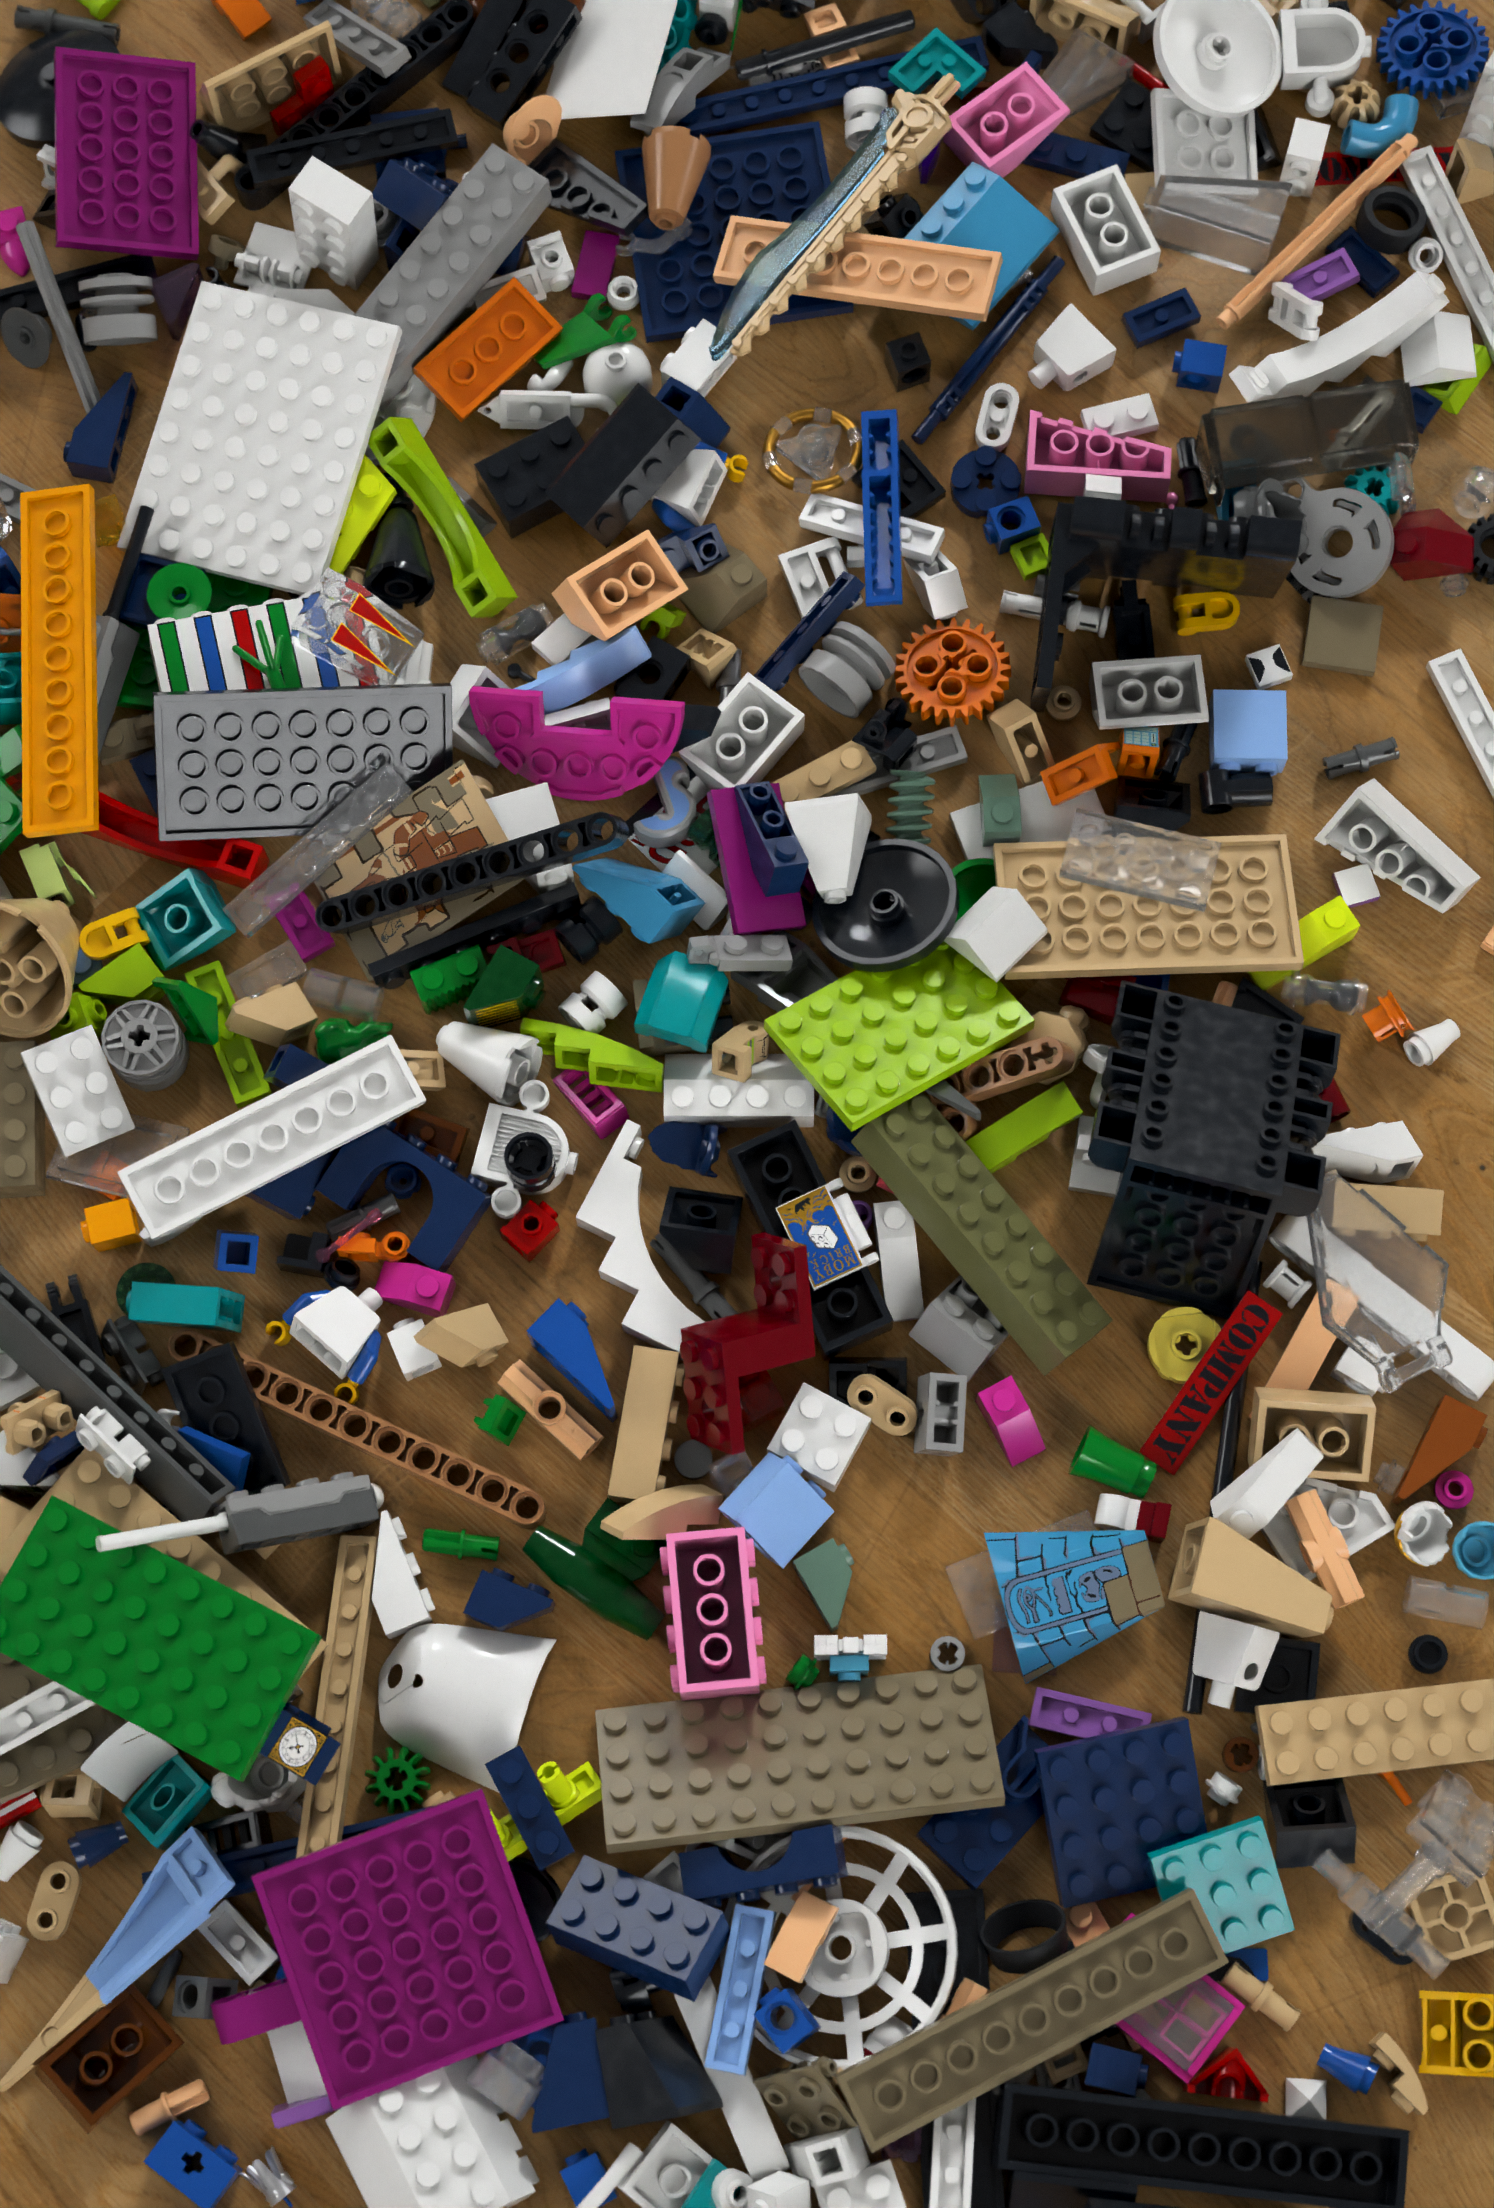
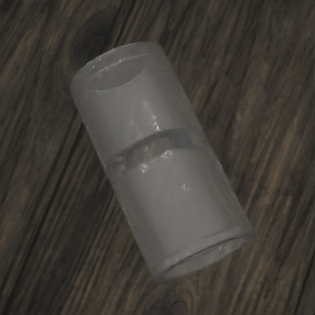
M314 967L310 969L303 988V994L310 1005L375 1022L379 1016L385 992L383 986Z
M1410 1575L1403 1598V1613L1481 1630L1487 1616L1489 1592L1452 1584L1449 1588L1446 1582Z

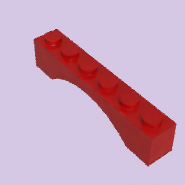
M98 791L99 830L80 833L184 869L189 867L201 870L210 878L253 893L257 892L270 861L263 846L240 838L159 841L157 817L134 809Z

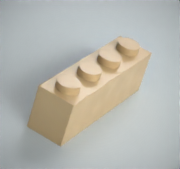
M634 1345L608 1489V1498L612 1501L629 1504L640 1497L665 1489L667 1476L660 1474L663 1460L670 1461L673 1439L667 1438L669 1423L676 1424L680 1401L673 1400L675 1387H682L685 1377L684 1364L680 1363L679 1352Z

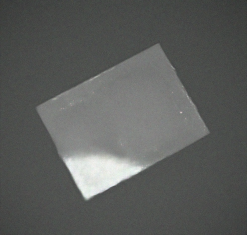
M130 1113L135 1125L133 1130L65 1158L59 1145H57L46 1172V1178L130 1199L117 1172L189 1136L190 1128Z

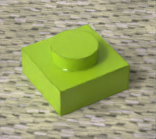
M1043 532L1010 545L1011 556L1024 581L1046 572L1049 544Z

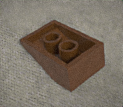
M132 1983L38 2065L35 2074L86 2133L89 2134L184 2044V2041Z

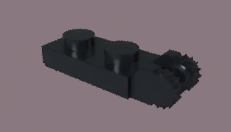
M77 1274L68 1276V1285L75 1302L63 1306L61 1293L55 1282L45 1284L52 1307L50 1312L109 1367L89 1301L85 1298Z

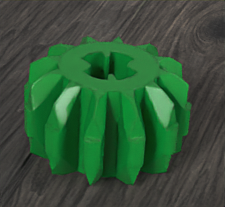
M403 1746L398 1759H396L394 1750L389 1747L385 1749L387 1762H384L378 1756L372 1758L373 1763L379 1766L380 1769L378 1772L366 1770L365 1776L370 1779H376L377 1783L365 1787V1790L368 1794L380 1791L373 1802L376 1807L382 1806L388 1800L387 1812L394 1814L397 1810L398 1801H400L403 1812L411 1811L408 1800L410 1798L419 1805L424 1803L423 1797L416 1792L418 1788L429 1791L432 1785L428 1782L420 1781L421 1777L431 1774L429 1767L416 1769L423 1760L421 1754L417 1753L408 1761L409 1748ZM397 1770L402 1775L406 1773L408 1775V1779L402 1782L403 1789L398 1791L395 1786H389V1781L394 1779L393 1772Z

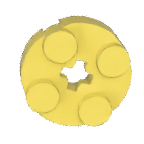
M1178 1307L1171 1309L1155 1322L1148 1336L1147 1352L1150 1362L1161 1378L1178 1384H1185L1221 1331V1328L1214 1319L1212 1321L1209 1316L1203 1314V1311L1197 1308ZM1181 1336H1187L1189 1342H1195L1196 1348L1191 1349L1190 1355H1183L1181 1350L1176 1349L1175 1344L1180 1343Z

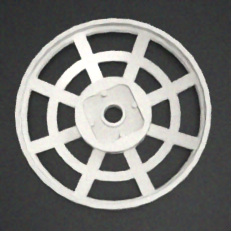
M841 1825L837 1827L841 1828L842 1838L864 1840L884 1847L895 1854L883 1874L861 1864L846 1862L848 1875L858 1876L876 1884L863 1904L855 1900L843 1899L840 1878H837L838 1885L825 1888L826 1902L838 1907L839 1910L823 1945H819L804 1977L807 1984L798 1995L807 2009L811 2007L820 1993L832 1997H841L844 2022L825 2020L814 2015L813 2017L821 2026V2029L818 2031L837 2035L846 2034L848 2059H833L837 2064V2069L840 2067L845 2070L869 2057H864L862 2032L886 2022L902 2007H905L921 2021L907 2036L937 2021L948 2001L955 1980L958 1943L957 1929L951 1906L941 1884L927 1865L910 1849L889 1836L866 1828ZM792 1835L768 1848L756 1858L746 1871L755 1872L767 1869L786 1853ZM908 1865L919 1873L931 1890L941 1911L943 1924L921 1927L913 1904L903 1890L896 1885ZM774 1890L760 1893V1896L770 1903L767 1910L777 1912L774 1923L775 1928L780 1913L783 1912L788 1916L794 1906L795 1901L791 1899L793 1894L775 1896ZM889 1895L894 1898L902 1909L909 1929L887 1932L877 1912ZM736 1897L729 1899L724 1913L730 1930L735 1904H744L737 1903ZM838 1936H845L851 1942V1953L844 1960L834 1957L831 1951V1944ZM729 1938L720 1953L722 1972ZM946 1940L947 1957L944 1977L938 1995L932 2006L929 2007L913 1993L922 1971L924 1943ZM912 1945L910 1969L904 1984H901L885 1971L890 1949ZM766 1966L764 1979L769 1990L771 1991L778 1987L782 1991L784 1988L778 1979L776 1971ZM876 1984L893 1998L879 2012L860 2019L858 1994L867 1991ZM782 2006L786 2012L778 2021V2024L781 2028L787 2030L793 2024L794 2014L789 2007ZM756 2019L754 2036L768 2049L785 2060L797 2065L802 2061H808L807 2065L810 2066L812 2061H816L819 2058L797 2049L791 2053L782 2054Z

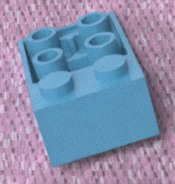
M605 857L574 864L572 867L580 876L581 884L588 890L596 892L605 901L606 908L612 914L622 917L631 926L630 929L633 935L648 944L681 935L705 905V902L680 878Z

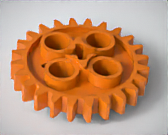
M951 618L949 626L945 627L942 621L938 619L936 622L937 629L934 630L924 624V635L922 636L912 632V644L903 642V654H896L897 666L894 672L896 691L900 692L901 698L906 703L909 702L911 713L921 709V720L925 721L933 715L935 716V725H939L943 718H948L950 727H954L956 718H961L965 725H969V715L973 714L976 718L982 720L983 708L993 712L995 711L994 700L998 702L1004 701L1003 690H1009L1010 655L1009 652H1005L1003 641L996 642L994 631L984 635V624L981 623L975 629H971L970 619H966L962 626H957L956 619ZM949 649H959L954 652L947 651ZM975 670H983V671H984V672H982V673H973V671H975ZM923 671H933L930 674H922ZM950 692L958 693L957 695L953 696L946 695Z

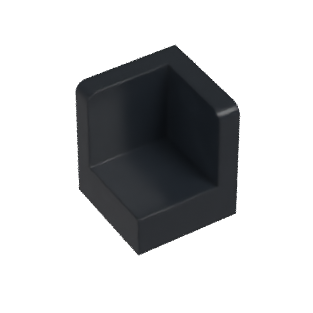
M314 1231L312 1237L288 1234L283 1256L277 1257L276 1264L281 1271L324 1278L323 1271L329 1262L333 1242L328 1234Z

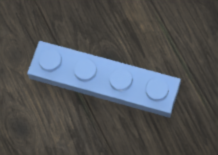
M735 1904L704 2067L746 2075L756 2024L754 2013L759 2008L758 2001L761 1998L766 1966L763 1964L770 1950L777 1913L775 1911Z

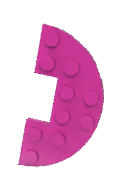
M472 686L468 691L472 714L480 734H485L495 750L494 755L514 775L519 773L536 785L547 782L551 795L579 801H596L618 797L626 791L640 784L643 785L662 768L673 752L683 727L685 702L613 697L610 701L611 730L545 725L543 691Z

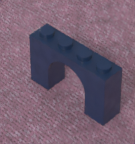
M290 1043L279 1047L263 1079L283 1089L329 1065ZM336 1149L245 1196L289 1220L301 1219L302 1215L306 1216L311 1211L316 1197L313 1195L315 1187L330 1166V1160Z
M393 1120L344 1144L315 1189L342 1208L354 1210L357 1208L356 1204L361 1202L376 1177L384 1169L403 1162L416 1166L426 1175L431 1184L433 1205L429 1217L410 1244L407 1252L430 1268L446 1272L491 1204L492 1195L486 1192L489 1185L472 1174L466 1178L455 1171L458 1167L457 1163L441 1153L435 1157L425 1150L428 1145L426 1142L412 1133H408L405 1137L395 1130L397 1123Z

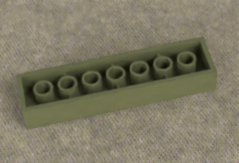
M924 1092L868 1122L851 1140V1143L1044 1376L1113 1321Z

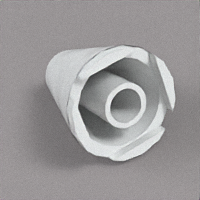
M453 1021L448 1025H444L436 1037L438 1053L495 1101L506 1107H512L520 1102V1088L527 1081L536 1080L541 1067L543 1048L537 1046L536 1043L540 1042L537 1038L529 1035Z

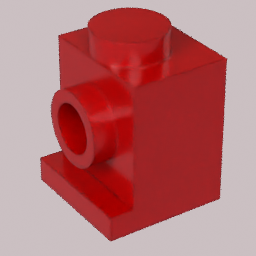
M530 1199L512 1220L499 1231L502 1239L530 1263L560 1231L559 1224L555 1221L559 1215L546 1202L542 1201L537 1205ZM531 1219L539 1223L538 1227L533 1231L525 1228L526 1223Z

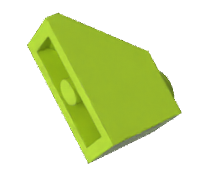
M138 942L84 980L78 987L84 995L99 997L100 1001L104 1004L122 1006L129 1001L136 1000L157 1002L165 993L162 988L154 987L152 980L156 977H165Z

